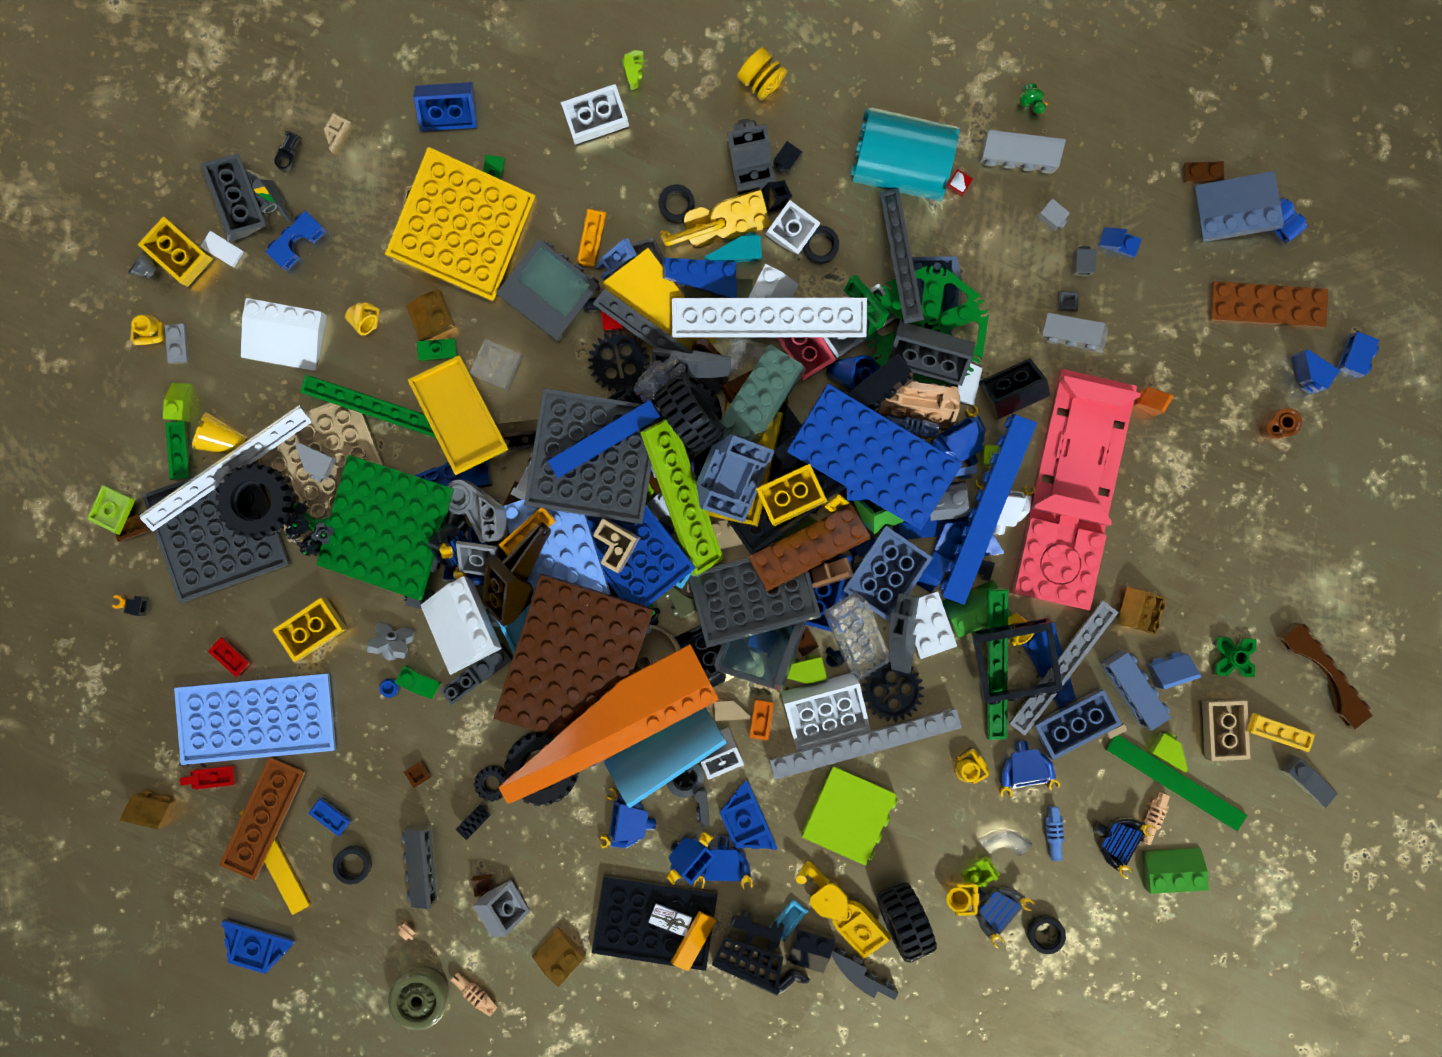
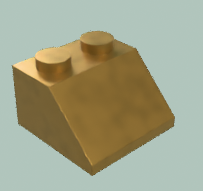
M439 289L420 295L406 305L420 341L456 328L443 294Z
M140 791L131 796L120 817V821L160 829L171 824L176 801L170 800V797L166 795H159L157 797L152 796L151 792Z
M558 927L532 957L544 975L559 987L585 959L586 952Z

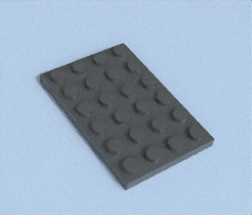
M749 557L711 567L698 576L690 575L689 577L707 648L821 617L808 571L769 591H766Z

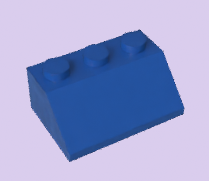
M473 82L415 86L413 98L420 131L477 128Z

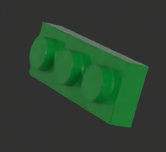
M851 275L843 291L849 298H867V319L876 329L882 328L890 313L857 275Z
M187 422L165 423L169 478L170 480L191 478Z

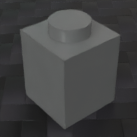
M1080 246L1079 249L1073 252L1072 275L1092 276L1096 273V249H1091L1089 246Z

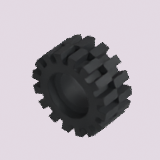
M490 765L480 770L474 779L475 792L479 794V797L484 798L485 801L490 800V802L501 799L503 795L499 788L494 791L487 789L485 780L489 776H495L499 780L500 786L505 781L504 774L506 771L502 767H497V765Z
M480 804L455 830L467 840L491 814Z

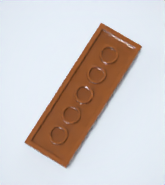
M1214 281L1212 282L1210 321L1325 328L1327 325L1328 289Z
M851 504L749 556V560L766 591H769L869 540L870 535Z
M268 758L219 863L220 866L254 881L257 879L306 773L305 771L275 758Z

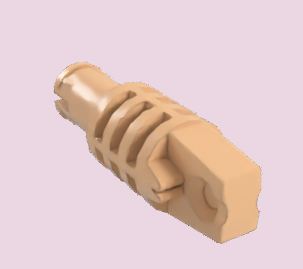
M1159 792L1156 800L1152 801L1144 820L1146 825L1150 824L1156 827V829L1148 828V833L1154 836L1156 831L1161 829L1169 809L1167 804L1170 796L1163 792ZM1144 834L1141 842L1151 845L1154 836L1151 837Z
M458 971L455 976L459 981L453 977L450 982L463 992V997L476 1009L491 1016L497 1009V1006L490 999L489 995L475 982L470 983Z

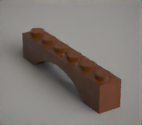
M1302 623L1292 624L1279 634L1277 638L1288 652L1309 659L1324 672L1334 692L1335 713L1347 728L1355 730L1373 716L1369 711V705L1365 701L1360 700L1357 696L1359 694L1358 691L1347 683L1345 674L1341 670L1336 669L1333 665L1335 664L1334 660L1323 652L1321 643L1310 635V629Z

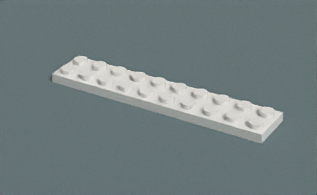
M672 298V336L867 337V298Z

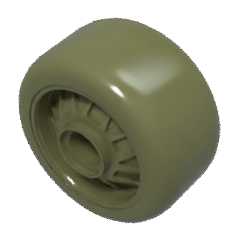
M426 967L412 968L404 972L390 990L388 1004L391 1015L397 1023L407 1029L424 1030L430 1028L441 1019L448 1007L450 998L449 987L445 979L437 971ZM414 997L421 998L422 1004L417 1003Z

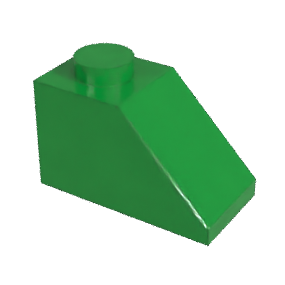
M410 665L403 666L395 681L399 686L429 699L434 698L442 683Z

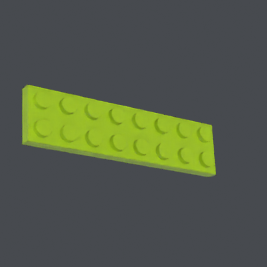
M664 419L640 433L682 550L697 567L691 572V575L698 576L724 558L708 512L700 508L697 481L683 441L673 431L667 420Z

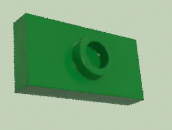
M485 155L483 172L502 180L505 158Z
M456 339L417 341L418 361L452 359L456 357Z

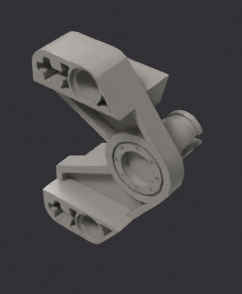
M454 480L447 485L454 488V493L445 523L456 526L459 520L464 521L463 514H466L481 543L497 542L506 538V511L500 504V500H494L481 488H478L468 480Z

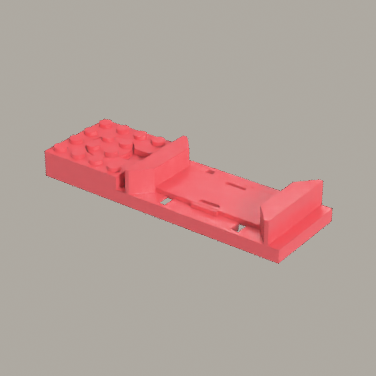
M1065 369L1060 370L1035 480V493L1032 494L1030 512L1027 516L1010 593L1083 610L1091 609L1107 537L1104 533L1106 526L1112 524L1108 515L1134 400L1140 397L1141 394L1136 392L1137 386ZM1057 409L1069 410L1068 417L1056 415ZM1114 420L1123 422L1121 429L1113 428ZM1042 476L1054 477L1053 484L1041 482ZM1099 487L1108 489L1106 496L1098 495Z

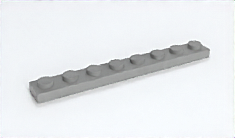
M1102 600L1058 657L1062 686L1119 613ZM1052 666L1038 684L1055 682ZM1043 693L1035 698H1027L1009 724L1023 735H1026L1056 694Z

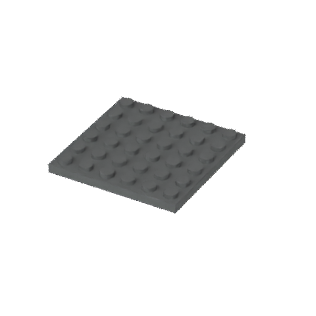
M544 388L524 506L642 524L652 464L640 432L658 423L659 419L564 476L557 478L547 462L548 460L642 404ZM654 406L660 416L661 410L658 407Z
M194 477L143 494L142 497L146 509H149ZM261 483L250 484L241 495V509L245 516L250 519H260L270 509ZM217 488L154 530L179 603L193 600L290 565L279 532H275V535L270 537L249 538L239 536L233 530L227 529L225 527L226 523L221 522L219 519L221 513L216 511L215 505H219V500H215V494L220 493V489Z

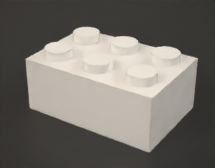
M616 84L561 102L575 145L629 127Z
M938 591L919 596L913 635H917L915 651L919 659L957 647Z

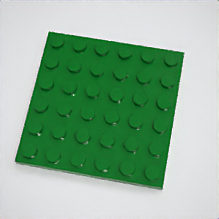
M348 455L327 525L334 528V533L331 534L328 544H322L316 565L416 600H422L434 561V555L427 543L445 523L454 488Z

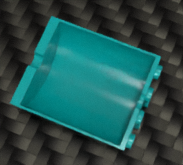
M874 107L866 108L863 120L867 121H863L859 138L862 141H858L855 157H858L857 164L852 165L850 174L854 176L853 182L887 190L899 188L900 193L941 202L946 191L947 179H949L960 128Z

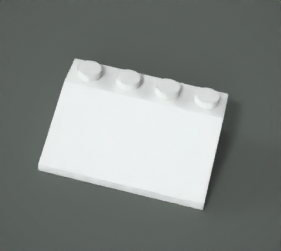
M246 298L242 316L241 357L317 371L327 315L320 311Z
M463 576L447 584L421 604V608L450 675L502 649L472 579Z
M855 672L781 692L797 751L871 731L860 684Z

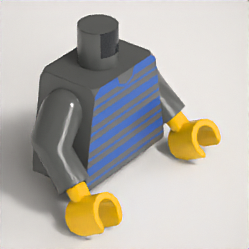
M979 887L978 922L982 931L991 939L992 945L998 948L995 944L997 939H1001L1004 943V939L999 935L1022 908L1032 911L1027 908V903L1030 901L1035 904V901L1029 898L1025 899L1023 894L1013 888L1000 887L996 889L993 887L987 893L983 888Z

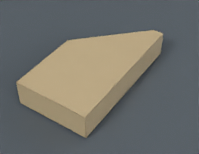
M334 112L324 127L329 150L332 153L335 152L351 124L350 121Z
M734 700L714 702L715 721L751 719L750 715Z

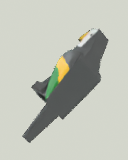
M245 169L255 198L261 204V212L270 213L278 208L287 222H290L291 218L283 204L285 202L273 180L267 179L250 169Z

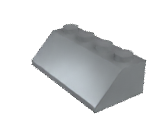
M988 130L982 140L980 162L985 163L986 166H996L998 164L1004 165L1003 167L1007 169L1021 167L1025 171L1037 169L1041 170L1042 173H1053L1059 168L1066 139Z

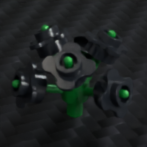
M305 500L302 504L298 502L293 505L294 508L291 511L294 514L291 516L290 522H287L288 528L285 529V535L300 547L302 554L317 556L320 553L322 544L329 543V538L334 533V528L327 526L329 517L315 520L307 514L306 511L309 507L306 505L307 501ZM311 530L312 534L304 538L302 543L296 541L301 538V534Z

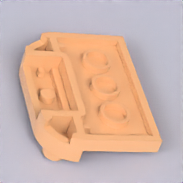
M912 381L906 387H900L895 396L882 401V405L878 408L877 413L886 418L887 415L899 418L909 416V418L912 419L914 417L916 420L917 418H920V420L925 419L939 424V429L946 430L954 426L958 416L960 394L958 393V388L954 386L945 387L934 383L925 384Z

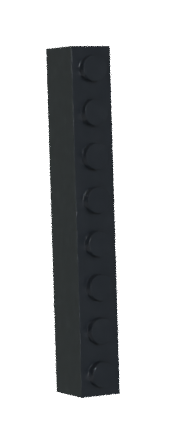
M897 354L848 392L847 395L875 411L882 405V401L895 396L900 387L909 385L915 375L900 355ZM796 434L774 452L789 472L804 466L802 460L787 452Z

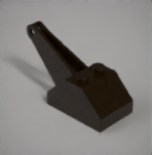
M544 522L537 524L505 560L498 556L486 559L482 603L502 626L513 623L531 603L533 587L527 580L546 540L551 534V529Z

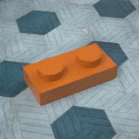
M755 699L749 738L769 740L774 702Z

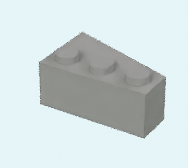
M1048 313L1042 335L1048 343L1058 344L1059 342L1069 347H1079L1103 353L1108 329L1106 324L1102 322Z

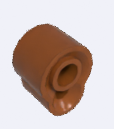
M1292 408L1274 411L1261 424L1260 434L1266 440L1296 435L1302 427L1301 415Z

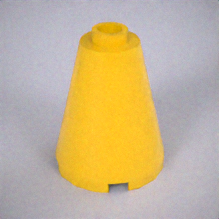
M205 412L201 418L203 423L196 430L192 448L229 454L245 443L247 437L210 413Z

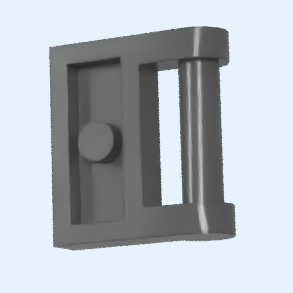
M702 786L695 793V800L699 803V807H696L697 822L701 821V827L709 826L710 821L707 790Z

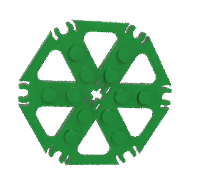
M927 266L916 270V279L919 278L924 281L921 301L924 320L908 324L920 325L922 328L925 327L924 324L928 326L937 324L931 330H940V333L951 335L948 331L970 322H976L979 325L972 361L979 364L980 360L975 358V355L981 360L983 359L989 315L981 317V315L988 312V309L982 311L978 307L979 304L984 303V300L974 301L982 296L947 268L945 277L942 276L944 273L942 267L939 274L933 273V266L929 268V274L926 271ZM896 279L885 283L891 289L889 290L887 286L883 285L881 288L885 291V295L880 296L876 293L875 297L881 301L882 305L891 314L904 322ZM952 283L967 295L966 303L940 313L945 284ZM869 322L866 343L869 341H874L875 343H870L867 347H875L877 349V352L871 356L876 358L880 355V358L874 361L882 367L888 361L896 331L881 336L877 333V329L873 324ZM969 366L968 371L973 372L974 369ZM914 373L915 377L912 378L913 381H918L919 383H934L939 386L949 383Z

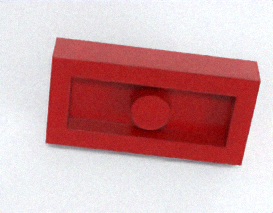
M220 637L208 650V653L235 677H238L251 663L223 637Z

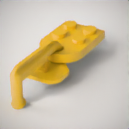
M759 188L720 201L713 207L712 211L704 207L689 210L684 215L685 231L670 235L668 231L663 230L660 232L659 237L665 246L689 240L693 246L702 247L711 244L716 235L725 239H733L743 236L745 233L770 227L762 191Z
M811 861L804 863L795 878L796 882L799 884L806 883L807 875L816 882L821 889L810 898L812 908L820 916L831 918L836 930L863 959L891 940L892 936L862 904L848 900L843 890L838 885L831 883Z

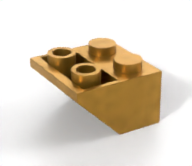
M1127 587L1117 624L1156 635L1157 630L1160 628L1162 612L1165 610L1166 598L1147 591Z

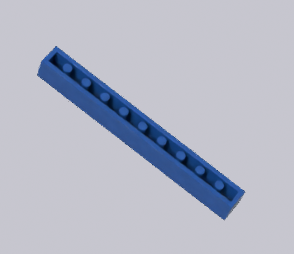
M1013 413L1011 417H1007L1004 425L1006 428L1005 433L1000 435L997 446H999L997 453H993L990 459L992 466L990 471H986L982 480L984 486L982 490L979 489L975 498L977 501L976 506L971 508L968 515L970 521L968 526H964L961 533L962 541L955 547V559L949 563L947 579H943L939 590L943 597L965 605L1037 422Z

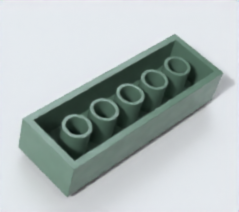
M769 345L721 418L720 422L724 429L722 437L710 446L712 447L730 434L758 444L777 412H779L805 372V367L797 360Z

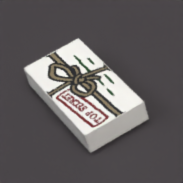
M656 903L649 923L685 937L692 917Z

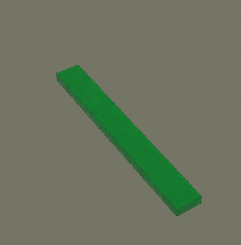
M305 374L299 393L436 438L423 413Z
M987 589V629L1008 625V589ZM1008 638L987 642V683L989 693L1008 690ZM1008 700L1000 701V703L995 705L987 703L988 740L1007 739Z
M1119 735L1113 737L1105 748L1108 752L1237 832L1248 816Z

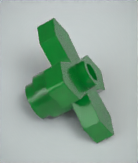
M1216 637L1215 648L1224 657L1215 663L1214 674L1229 676L1236 669L1241 677H1255V665L1249 661V655L1256 651V639L1242 638L1235 646L1228 637Z

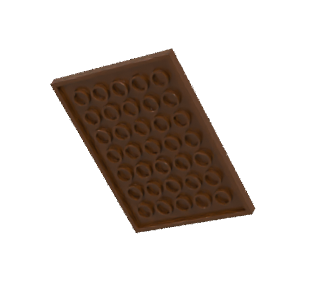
M540 573L493 719L536 732L548 733L547 735L553 736V734L557 736L576 718L584 714L592 704L594 705L607 691L609 692L615 684L633 673L654 608Z

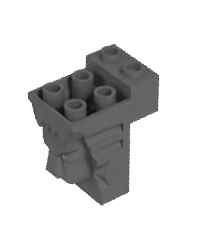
M749 118L738 120V123L733 126L734 131L727 132L728 140L726 141L737 193L741 195L759 188L763 192L769 183L775 182L766 124L757 126L756 121Z

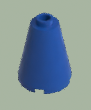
M869 355L843 358L834 361L827 367V375L830 379L852 390L877 371L879 365L873 360L875 358Z

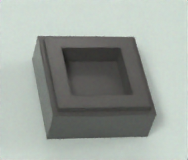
M1059 291L1058 311L1077 312L1079 292Z

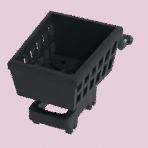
M745 910L742 911L739 918L732 917L730 926L745 930L747 932L745 941L725 935L714 957L712 966L775 996L786 991L795 981L802 984L809 983L810 978L807 973H801L796 970L789 971L780 979L783 955L774 952V950L780 944L784 929L783 923L780 924L779 928H776L777 921H774L771 928L751 922V912H749L747 918L744 917ZM755 935L772 940L766 949L751 944ZM726 942L732 943L730 949L724 947ZM736 945L740 946L739 953L734 951ZM721 952L727 954L725 960L719 958ZM747 952L749 956L743 955V953ZM754 952H758V960L753 958ZM731 956L736 958L735 965L729 962ZM763 958L768 959L767 964L762 962ZM773 958L778 959L777 968L772 966ZM740 961L746 962L744 969L739 967ZM750 964L756 966L754 973L749 971ZM760 968L766 970L764 978L758 976ZM770 972L775 974L774 983L769 981Z

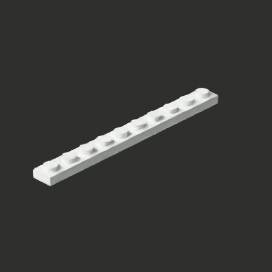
M300 405L140 514V519L152 531L156 530L217 488L219 483L223 484L225 481L223 477L226 474H231L232 469L236 467L241 468L244 464H252L312 422L311 418Z

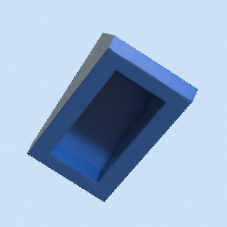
M936 551L931 555L933 559L916 583L930 593L941 582L951 560Z

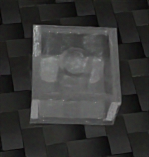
M484 339L470 375L508 391L523 356L518 352Z

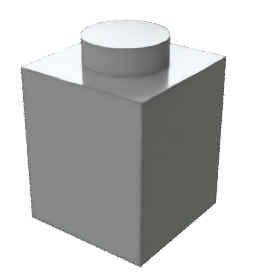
M1052 198L1037 218L1055 231L1058 227L1062 229L1069 221L1066 217L1070 212Z

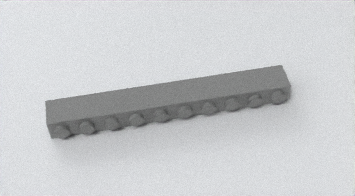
M953 707L769 758L776 780L957 730L962 727L957 709Z

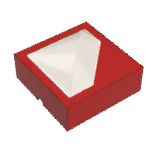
M957 169L948 182L947 187L963 196L973 178Z

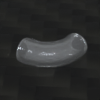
M1008 828L993 829L978 839L990 854L998 848L1006 847L1014 851L1017 856H1021L1032 846L1030 840L1019 831Z

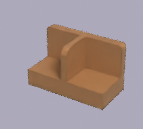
M847 557L810 569L814 580L813 588H819L854 576Z

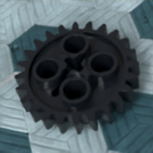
M621 330L618 335L611 331V337L605 333V340L598 338L600 344L593 343L592 346L596 350L589 351L593 358H588V361L593 362V365L588 367V369H594L591 376L597 375L598 377L595 382L602 381L601 388L609 385L608 391L615 387L616 392L619 391V388L623 389L627 386H633V383L640 385L638 379H645L642 372L649 371L644 368V365H650V362L645 361L649 354L643 353L647 347H640L642 340L636 342V335L629 338V332L622 336ZM614 345L618 346L620 359H624V362L621 364L624 378H620L618 364L613 362L616 360ZM623 345L631 347L632 352L630 355H623L621 353ZM604 349H610L613 352L611 359H605L602 356ZM627 364L635 366L636 371L633 374L625 372ZM614 368L617 371L616 377L609 378L606 370Z
M889 659L888 665L881 661L880 668L874 665L876 671L868 670L871 676L864 677L868 683L862 684L866 688V691H863L862 694L867 695L864 702L870 703L867 709L874 708L873 715L879 712V719H882L885 715L887 722H889L891 717H893L894 722H897L898 716L905 720L904 714L911 717L910 710L918 711L915 705L922 704L918 698L924 697V695L919 693L924 687L918 685L923 680L916 679L919 673H912L913 666H911L910 673L891 669ZM891 671L896 674V680L892 683L887 680V674ZM901 677H904V681L895 689L896 695L891 694L886 702L882 704L881 701L890 693L889 687H895ZM905 684H909L911 687V692L908 695H904L901 690ZM878 686L884 689V694L881 697H876L874 693L875 688ZM892 699L898 700L899 706L897 709L892 710L889 707V702Z

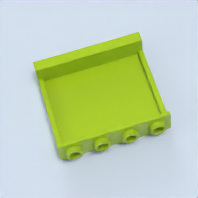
M832 764L801 836L806 840L866 866L867 862H871L873 859L875 844L880 843L882 833L880 832L883 826L886 827L890 820L888 815L890 809H894L897 804V794Z

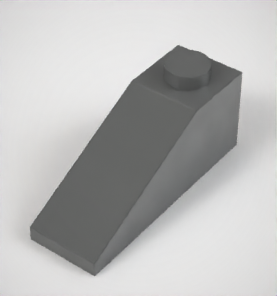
M1292 756L1281 769L1285 775L1324 808L1338 794L1312 767L1299 757Z

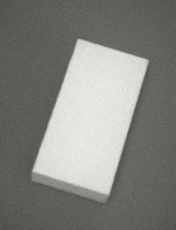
M212 231L208 233L200 246L233 268L244 253V251Z

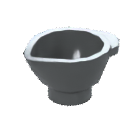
M143 251L128 272L130 275L145 276L149 279L158 266L153 263V258Z

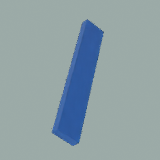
M649 400L547 462L556 477L560 478L656 421L660 416Z

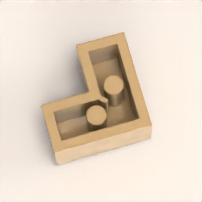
M605 518L601 520L593 535L610 546L601 564L616 573L623 570L641 538L610 519Z

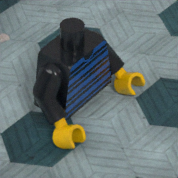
M459 520L456 526L445 523L427 543L438 563L455 570L453 573L455 579L463 576L468 577L467 573L459 572L456 549L457 541L469 543L464 534L469 525L463 520Z
M1132 817L1118 818L1116 821L1110 820L1107 826L1097 822L1093 832L1101 836L1098 844L1101 845L1100 851L1106 863L1116 871H1120V875L1123 878L1128 879L1123 873L1127 869L1133 873L1132 869L1127 866L1144 834L1151 837L1154 836L1148 833V828L1156 829V827L1150 824L1145 825L1144 822Z

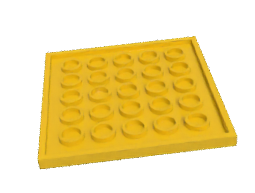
M427 147L384 255L493 302L535 195Z

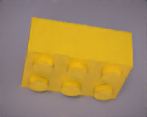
M164 216L137 244L178 282L187 287L213 260L209 254Z
M810 464L756 488L773 526L828 502Z
M322 597L273 629V632L293 662H297L346 631L347 627L327 597Z

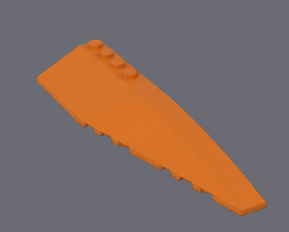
M689 644L615 684L594 705L592 704L584 714L576 718L553 741L545 745L522 768L514 772L498 786L507 804L593 766L718 701L719 699L691 645Z

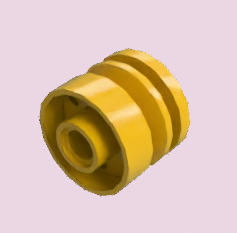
M761 47L744 62L737 74V78L745 86L754 83L751 92L753 94L757 93V98L760 100L773 93L782 83L788 72L785 66L780 67L781 63L779 61L770 65L773 55L765 47Z

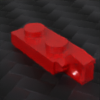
M234 765L190 771V776L180 778V786L191 785L192 789L195 790L236 784Z

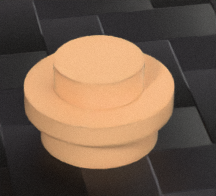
M406 923L402 926L399 925L400 931L398 934L405 940L408 938L413 940L415 932Z

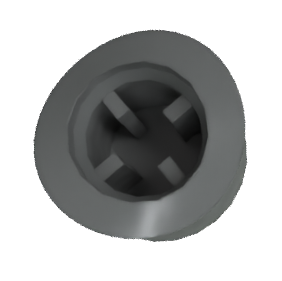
M698 762L667 783L669 790L674 795L689 797L699 791L704 781V774L700 763Z

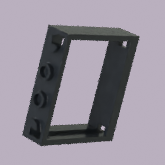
M1049 618L971 632L985 704L995 705L1003 700L1017 701L1020 697L1026 696L1028 698H1035L1039 694H1056L1063 690L1052 622ZM1046 631L1055 682L989 693L980 643Z

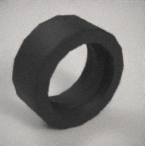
M670 185L659 196L660 212L670 222H684L686 212L695 207L694 196L690 189L684 185ZM672 193H681L687 198L688 206L682 214H672L666 208V199Z
M819 225L804 245V254L808 260L814 263H827L838 252L839 239L833 229L828 226ZM816 234H825L831 239L832 248L826 255H816L810 249V240Z
M358 846L346 847L336 855L333 861V872L336 878L342 883L349 885L357 884L364 880L372 867L369 853ZM348 854H356L363 860V870L357 876H348L342 870V860Z
M1041 915L1034 918L1029 924L1027 937L1034 949L1039 953L1047 955L1060 951L1065 944L1066 932L1063 925L1057 919L1049 915ZM1042 924H1052L1057 930V940L1050 946H1043L1036 940V929Z

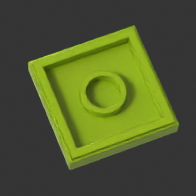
M102 484L87 520L120 535L136 499Z

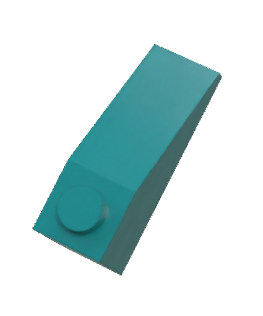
M753 232L745 233V236H741L706 255L704 260L736 263L761 262V235Z

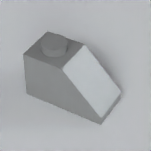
M297 442L296 449L305 472L310 473V478L319 482L321 479L328 480L337 459Z

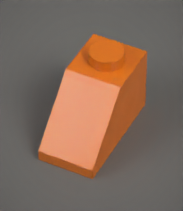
M1147 387L1139 390L1141 394L1140 397L1136 398L1135 406L1152 416H1157L1165 413L1174 396Z

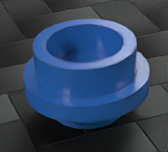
M388 678L381 682L379 690L384 697L391 698L398 693L399 685L395 683L396 680Z

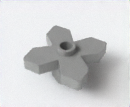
M378 622L374 629L376 637L369 639L367 652L381 653L387 660L404 659L408 652L406 644L413 641L415 629L403 627L393 631L389 624Z

